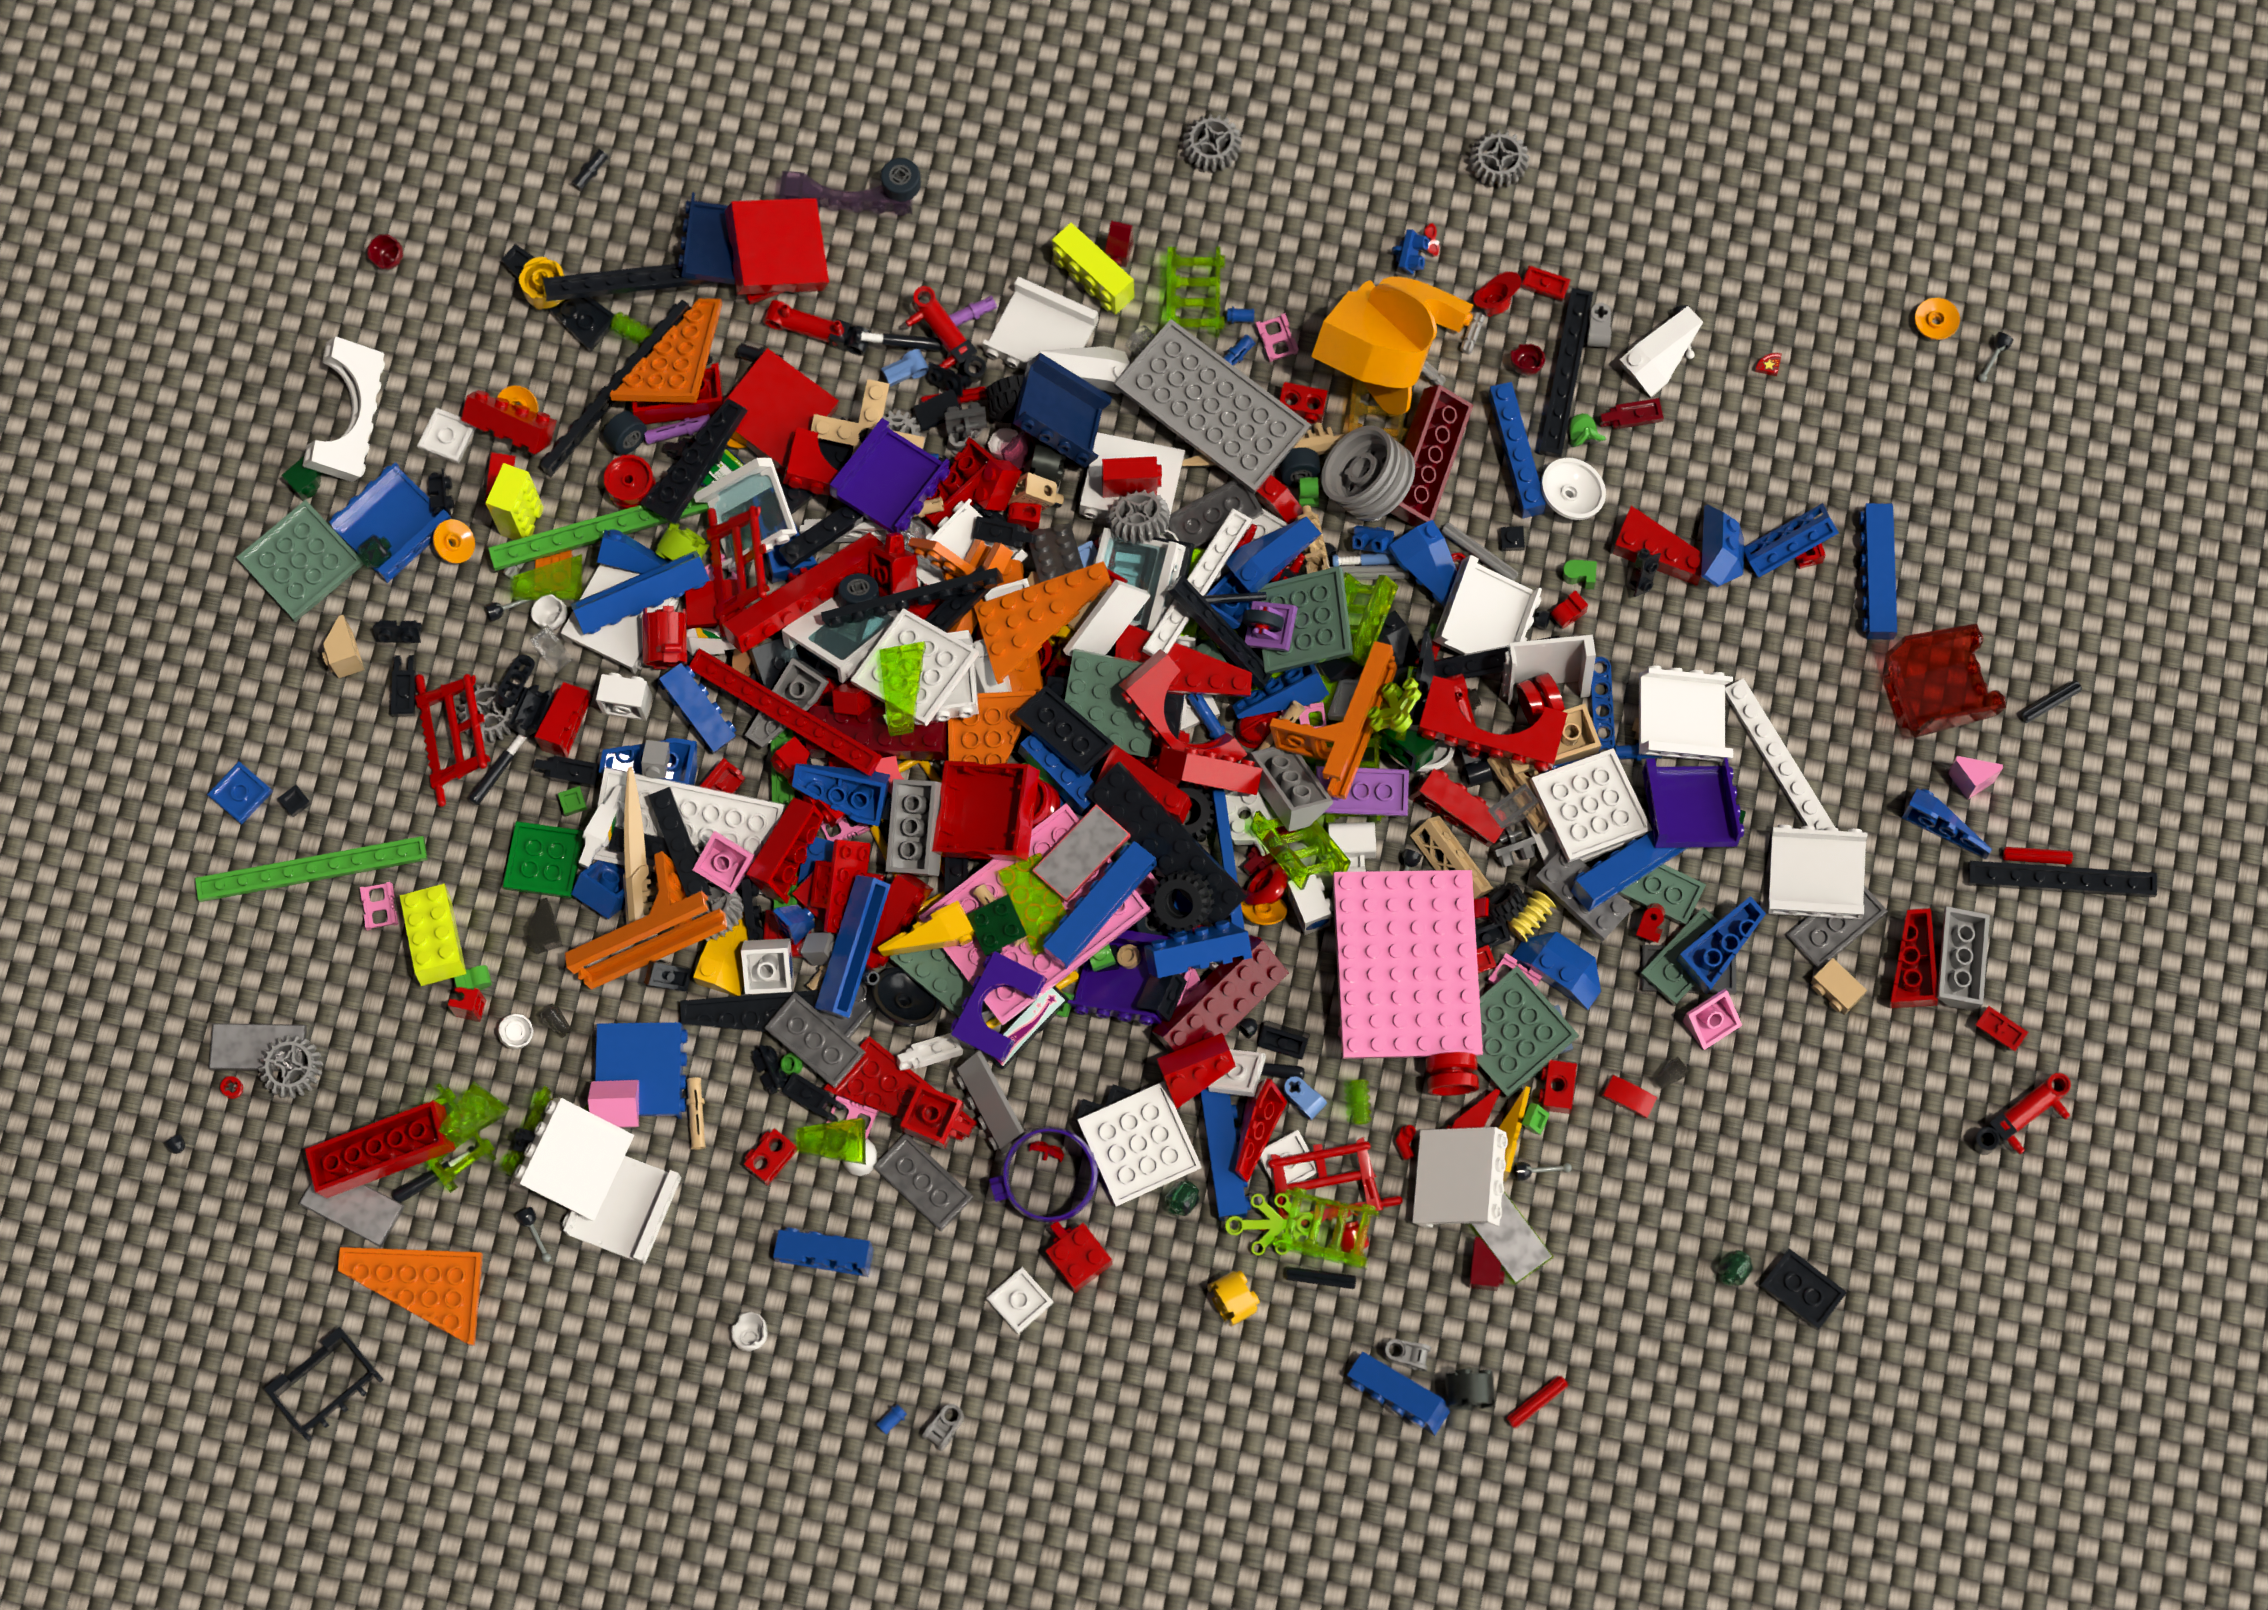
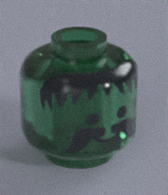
M371 535L359 545V553L357 555L368 568L371 566L378 568L391 557L390 548L392 545L384 536L380 538L377 535Z
M1189 1181L1176 1182L1165 1195L1167 1210L1175 1216L1189 1215L1200 1201L1198 1188Z
M1740 1250L1729 1251L1721 1260L1717 1271L1721 1276L1720 1280L1725 1285L1741 1286L1751 1274L1753 1265L1751 1258L1745 1252Z

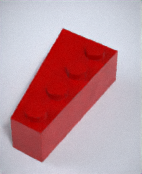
M1931 908L1907 910L1890 1008L1937 1006L1938 989Z

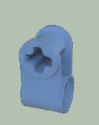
M1294 1076L1285 1082L1284 1096L1308 1120L1312 1121L1327 1105L1326 1100L1301 1078ZM1296 1085H1298V1092L1294 1091L1293 1093H1291V1086L1295 1087Z

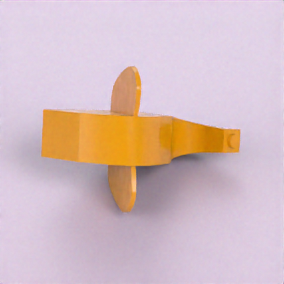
M1387 277L1378 286H1375L1369 280L1363 283L1357 291H1348L1326 317L1311 357L1363 381L1378 405L1388 414H1404L1410 408L1412 386L1420 377L1431 344L1436 337V324L1460 333L1464 326L1468 327L1474 316L1471 314L1474 305L1441 289L1410 278Z

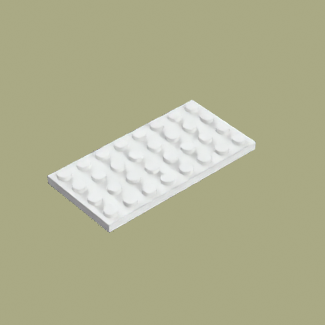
M605 767L598 806L600 803H606L616 785L621 786L622 788L614 807L617 810L618 822L615 826L624 828L627 771ZM634 773L644 833L664 837L648 795L671 787L692 844L705 847L713 832L716 831L754 854L752 863L784 813L785 804L662 778H650ZM609 844L606 847H602L594 857L596 860L625 866L624 853L609 850ZM646 858L648 870L655 872V860ZM706 879L707 883L714 884L713 882ZM741 883L736 889L742 890Z

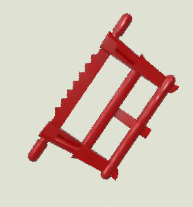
M750 506L748 511L729 517L728 521L718 525L716 510L709 508L707 511L710 528H707L706 533L708 541H711L712 544L710 551L713 563L711 566L714 569L712 572L715 577L713 582L716 584L714 590L717 592L714 597L718 601V604L715 605V617L719 620L722 637H726L723 623L728 621L726 616L739 608L743 609L758 598H765L767 596L766 592L770 591L765 581L763 554L766 553V544H761L758 518L761 507ZM750 524L753 549L743 556L740 529ZM732 534L738 594L726 600L719 542L720 539ZM754 559L757 585L747 589L744 565Z
M417 674L415 681L419 694L415 696L418 708H421L422 711L420 718L423 723L421 726L425 729L423 734L426 737L424 742L427 744L426 750L429 753L427 756L430 760L428 765L432 769L430 783L431 787L435 790L438 806L444 807L446 805L444 788H442L444 784L455 778L461 779V777L478 768L485 769L487 762H491L490 757L485 754L480 726L481 723L485 722L484 715L482 713L478 714L473 687L476 681L475 675L465 674L463 679L448 684H441L440 688L425 692L424 676ZM465 691L470 718L458 725L453 696ZM445 700L456 764L441 770L430 706ZM472 728L477 756L464 760L460 733Z
M1364 1137L1359 1138L1354 1144L1323 1149L1322 1144L1313 1145L1314 1151L1280 1157L1276 1154H1270L1272 1159L1268 1161V1167L1273 1169L1275 1186L1273 1197L1277 1193H1285L1289 1202V1193L1362 1180L1366 1201L1311 1211L1310 1213L1321 1223L1325 1219L1331 1221L1335 1217L1340 1219L1344 1215L1347 1218L1352 1214L1357 1216L1362 1211L1383 1210V1207L1397 1206L1403 1202L1401 1196L1380 1200L1374 1180L1377 1176L1373 1172L1368 1154L1371 1144L1365 1141ZM1357 1153L1360 1170L1327 1176L1326 1158ZM1316 1161L1319 1178L1287 1184L1284 1166ZM1284 1196L1277 1198L1278 1204H1284L1286 1201ZM1278 1207V1214L1283 1219H1293L1283 1207ZM1304 1219L1301 1224L1305 1226L1309 1220Z

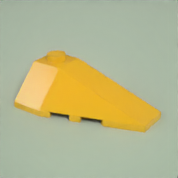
M957 900L932 913V919L928 922L914 924L911 929L912 932L908 934L906 932L900 933L880 945L878 949L883 956L952 947L959 944L963 946L973 941V937L976 934L966 911Z
M744 911L742 912L743 918L738 920L739 925L732 927L733 932L728 931L725 933V937L720 935L717 940L711 938L707 942L693 976L696 984L732 996H741L744 989L741 949L743 942L748 941V928L745 922Z
M1526 1086L1498 1128L1507 1133L1508 1140L1507 1147L1505 1148L1506 1168L1503 1172V1181H1507L1517 1147L1516 1141L1521 1130V1121L1525 1113L1531 1087Z

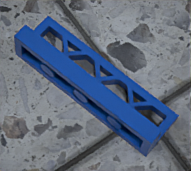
M1822 503L1745 546L1744 552L1757 576L1761 577L1837 535L1839 532ZM1823 513V515H1821L1820 517L1813 519L1817 515ZM1760 548L1759 551H1757V552L1751 554V552H1753V551H1755L1756 549Z

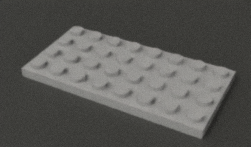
M1172 319L1168 321L1114 383L1116 389L1253 493L1260 488L1291 449L1296 446L1311 428L1310 423Z

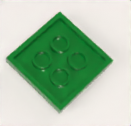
M516 821L503 888L505 890L572 899V891L575 887L584 840L582 838L584 831Z

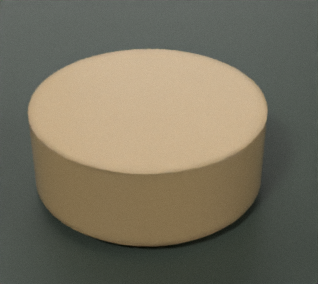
M1127 944L1118 950L1117 961L1122 967L1132 969L1140 963L1141 953L1134 945Z

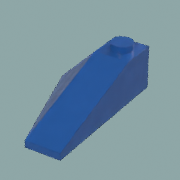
M1430 520L1415 527L1391 543L1388 549L1399 566L1405 571L1408 569L1417 578L1415 581L1420 585L1424 584L1432 592V596L1445 608L1457 575V569L1445 538L1434 521Z
M796 763L792 787L816 800L819 799L831 806L830 808L850 816V819L856 822L879 826L887 798L890 774L874 771L872 776H869L859 769Z
M1916 789L1902 819L1984 859L1988 857L1992 849L1943 802L1934 797V794L1929 790Z

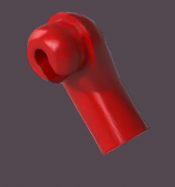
M1411 1124L1403 1126L1395 1139V1143L1404 1161L1414 1157L1410 1143L1416 1134V1129Z

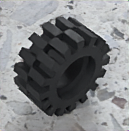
M1507 883L1506 886L1503 884L1501 888H1495V892H1490L1488 894L1489 897H1487L1489 898L1488 917L1492 923L1500 924V922L1504 924L1506 920L1510 922L1512 917H1518V913L1524 911L1523 907H1526L1528 902L1516 883Z

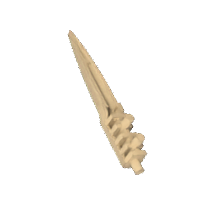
M1315 423L1313 425L1315 433L1312 434V431L1308 430L1307 435H1304L1294 448H1309L1317 452L1318 455L1327 454L1344 437V434L1333 436L1331 427H1327L1324 432L1322 424ZM1203 454L1185 459L1182 463V466L1216 465Z
M1309 505L1302 507L1303 514L1297 516L1298 520L1307 516L1322 533L1318 514L1312 512ZM1322 533L1304 549L1306 552L1305 559L1307 560V574L1330 568Z
M632 766L627 771L624 812L625 874L623 875L627 924L649 915L651 911L649 907H652V902H648V897L658 894L656 886L647 888V884H651V879L646 878L649 870L646 864L641 808Z

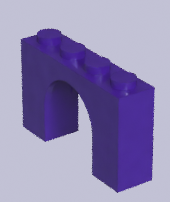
M994 951L993 955L989 954L984 962L983 967H985L982 976L978 975L972 986L974 991L971 997L967 996L961 1007L963 1012L960 1018L956 1017L953 1021L951 1035L1004 1062L1015 1041L990 1029L986 1025L982 1016L984 999L991 991L997 988L1011 987L1037 1000L1047 978Z

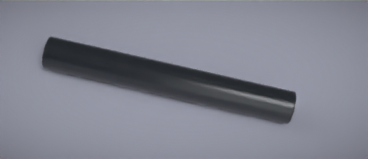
M1266 592L1203 595V597L1209 604L1266 601L1267 594Z

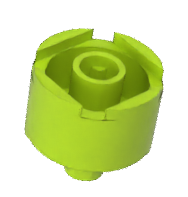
M671 522L658 543L655 553L662 558L675 560L697 550L702 560L710 546L705 544L707 541L688 528L685 530L678 529L680 525L677 523L675 525Z

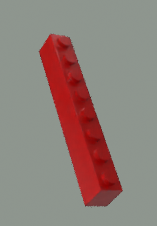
M870 532L724 622L723 628L727 640L741 653L746 652L837 595L840 581L846 576L855 573L869 575L870 551L873 547L885 544Z

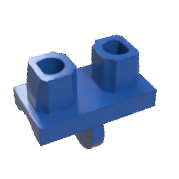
M1407 229L1405 240H1400L1399 246L1392 247L1391 252L1397 256L1396 262L1399 263L1398 267L1404 269L1407 275H1413L1415 270L1424 269L1425 258L1418 255L1419 250H1427L1430 240L1426 236L1417 234L1413 229Z
M1357 525L1354 527L1353 549L1392 554L1388 546L1393 543L1394 531L1385 530L1383 527L1372 528Z

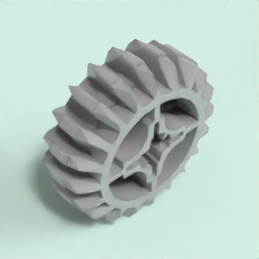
M1210 113L1208 119L1201 115L1200 122L1194 119L1192 126L1188 125L1187 133L1183 135L1185 140L1183 142L1184 154L1186 157H1189L1190 163L1195 162L1197 169L1203 166L1205 172L1208 170V167L1212 168V171L1215 172L1216 167H1219L1223 171L1225 169L1224 164L1231 167L1232 160L1236 161L1238 158L1237 153L1241 152L1240 145L1242 144V139L1239 137L1240 131L1236 129L1234 123L1229 124L1228 117L1222 121L1220 114L1213 118ZM1204 133V138L1195 143L1198 136ZM1230 143L1228 148L1220 153V149L1225 147V144Z
M1498 129L1496 135L1489 131L1488 137L1482 134L1480 141L1476 140L1474 142V147L1470 151L1469 162L1471 163V170L1476 171L1475 177H1482V184L1489 181L1490 187L1496 183L1500 189L1502 183L1509 187L1511 181L1517 183L1519 177L1522 178L1528 168L1527 147H1522L1523 140L1516 141V134L1510 137L1508 130L1503 135ZM1495 147L1494 150L1487 151L1488 149ZM1498 153L1499 158H1501V165H1499V160H1497ZM1514 165L1512 168L1503 171L1504 168Z
M1135 490V493L1130 494L1127 492L1125 497L1119 496V500L1113 502L1108 520L1113 534H1116L1118 539H1123L1125 543L1131 540L1133 545L1137 541L1143 544L1145 540L1152 542L1153 537L1159 538L1160 533L1166 531V527L1169 526L1170 512L1166 501L1163 500L1161 495H1156L1154 491L1147 493L1144 490L1142 493H1138Z
M485 682L484 688H480L476 684L475 688L477 691L474 693L479 714L482 713L485 720L484 723L480 724L483 742L485 743L487 738H489L491 743H494L497 736L503 741V733L511 735L510 727L507 724L518 699L512 707H507L506 715L503 716L499 711L501 706L495 700L498 684L494 682L490 687ZM507 691L505 697L510 696L511 691ZM462 697L465 704L459 705V709L462 711L458 714L459 719L462 720L460 723L470 718L466 697ZM486 698H490V699H489L488 701H486V702H481L482 700H484V699H486ZM493 723H498L493 727H489ZM472 728L466 730V734H472L473 738Z
M711 884L709 885L712 895L708 896V901H705L708 911L692 917V920L720 908L726 914L727 929L705 938L707 942L711 938L717 940L720 935L725 937V933L728 931L733 932L732 927L739 925L738 920L743 918V902L736 890L731 894L718 885L714 887Z
M287 1035L284 1042L279 1037L277 1038L278 1045L275 1046L272 1042L269 1043V1046L272 1048L270 1052L263 1050L267 1057L259 1059V1062L265 1065L258 1068L260 1073H264L260 1079L266 1082L265 1087L267 1089L272 1088L274 1095L280 1092V1096L285 1098L289 1092V1096L295 1098L296 1092H298L300 1096H304L303 1089L306 1088L312 1091V1087L309 1084L311 1082L318 1084L319 1081L315 1078V1075H322V1071L316 1069L323 1066V1062L318 1060L321 1054L315 1052L317 1047L314 1044L309 1045L310 1041L308 1039H304L301 1042L300 1036H296L292 1040V1037ZM299 1050L306 1054L308 1066L299 1063ZM288 1051L284 1058L277 1059L282 1053ZM293 1063L296 1067L289 1071L286 1067L288 1064L291 1065ZM274 1067L282 1070V1083L276 1081L273 1072ZM304 1075L300 1080L293 1083L296 1076Z

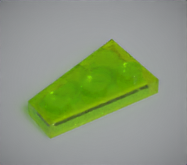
M582 554L514 575V600H538L542 596L549 594L554 595L560 600H580L582 596Z
M863 1118L797 1128V1151L802 1154L866 1165L865 1120Z

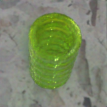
M618 312L611 322L612 330L617 329L618 333H623V336H629V339H635V342H640V344L647 336L650 337L653 333V328H647L645 324L641 325L640 321L635 322L634 318L624 315L623 312Z
M1365 1079L1352 1080L1348 1083V1086L1351 1087L1349 1090V1094H1351L1349 1100L1352 1101L1350 1104V1108H1352L1350 1115L1353 1116L1351 1122L1354 1124H1367L1372 1121V1117H1369L1372 1113L1369 1110L1371 1103L1368 1102L1370 1100V1095H1368L1370 1089L1367 1088L1369 1081Z

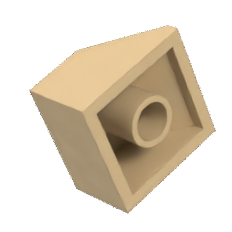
M340 615L323 643L325 652H322L325 664L328 665L331 673L335 672L338 678L365 670L353 631L344 615Z

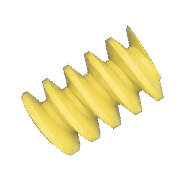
M1533 891L1532 898H1527V906L1523 907V912L1518 913V917H1512L1510 922L1507 920L1510 931L1525 943L1528 942L1525 934L1534 935L1532 927L1540 929L1537 921L1546 922L1543 914L1552 916L1549 908L1557 909L1553 901L1539 891Z

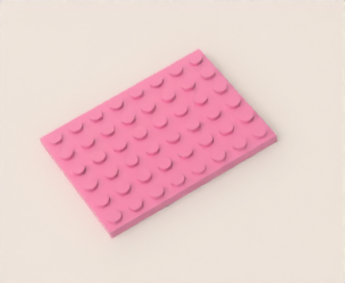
M1066 803L1032 829L1028 861L1031 860L1032 865L1029 869L1022 870L1019 868V865L1028 861L992 860L921 914L919 918L922 922H928L932 919V913L957 900L967 914L983 907L979 899L973 894L975 889L983 884L986 885L996 900L1009 894L1006 887L1011 886L1016 879V875L1011 869L1017 867L1021 872L1032 870L1034 867L1033 859L1040 857L1043 860L1080 822L1079 818ZM1111 859L1067 903L1058 895L1059 902L1055 905H1049L1046 902V896L1054 891L1051 889L1044 894L1043 900L1046 906L1055 908L1062 904L1063 908L1057 914L1059 922L1061 921V912L1065 911L1066 914L1070 915L1075 910V903L1081 897L1085 898L1090 892L1089 888L1097 879L1101 880L1105 875V869L1113 862ZM1010 871L1013 874L1012 882L1005 884L1001 873ZM1033 873L1030 877L1031 887L1035 890L1044 889L1047 886L1046 884L1039 888L1032 884V879L1035 876ZM1017 886L1011 892V898L1016 904H1024L1030 897L1028 889L1024 886ZM1020 888L1027 892V898L1022 902L1016 901L1013 896L1014 892ZM1135 890L1067 969L1046 954L1045 951L1035 955L1034 953L1039 948V942L1034 936H1027V939L1019 946H1015L1012 943L1003 947V952L1000 954L1047 978L1038 996L1039 998L1151 912V909ZM1030 904L1025 910V916L1030 922L1040 921L1044 914L1042 907L1038 904ZM1036 906L1040 908L1041 915L1039 918L1030 919L1027 912L1030 907ZM1046 921L1040 925L1039 934L1043 939L1046 938L1041 933L1044 925L1051 924L1054 926L1055 931L1057 930V926L1053 922ZM977 936L973 937V941L961 946L959 944L943 948L972 986L977 976H982L985 970L983 965L988 955L985 956ZM1029 938L1036 941V948L1034 950L1028 940ZM1000 987L991 991L984 999V1002L1000 1023L1004 1025L1036 999L1014 988Z
M1472 870L1334 872L1333 894L1342 1059L1429 1057L1447 1052H1467L1476 1056H1482Z

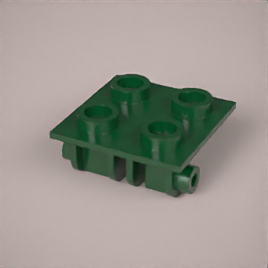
M1009 894L967 914L985 956L994 953V951L1002 953L1003 947L1027 936Z

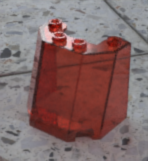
M1977 624L1907 635L1886 653L1885 661L1888 664V675L1884 676L1883 683L1898 726L1909 729L1910 735L1914 738L1995 717L2007 708L2004 695L1998 690L1988 693V686L1984 682L1980 663L1975 656V652L1980 649L1983 643V634Z

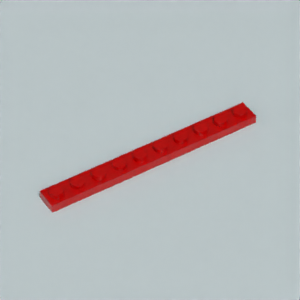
M700 648L689 665L692 671L869 776H872L883 757Z

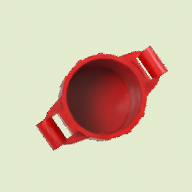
M663 606V609L647 613V608H644L642 614L643 665L653 666V669H667V666H677L680 663L683 665L687 664L685 609H682L681 612H674V606Z

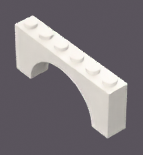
M336 336L326 342L322 363L336 370L347 384L352 400V415L346 431L338 440L329 442L315 440L306 446L303 461L304 467L350 482L363 476L366 467L364 459L369 451L368 437L373 430L372 416L377 408V402H375L376 395L381 387L379 378L385 366L383 361L384 353Z

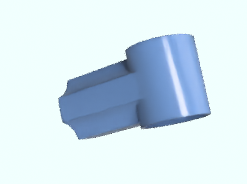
M919 349L911 350L901 360L881 368L885 380L890 384V387L911 377L917 379L928 373V365Z

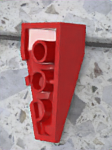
M1269 1078L1258 1083L1255 1096H1248L1245 1105L1235 1170L1241 1179L1247 1183L1287 1104L1272 1079Z

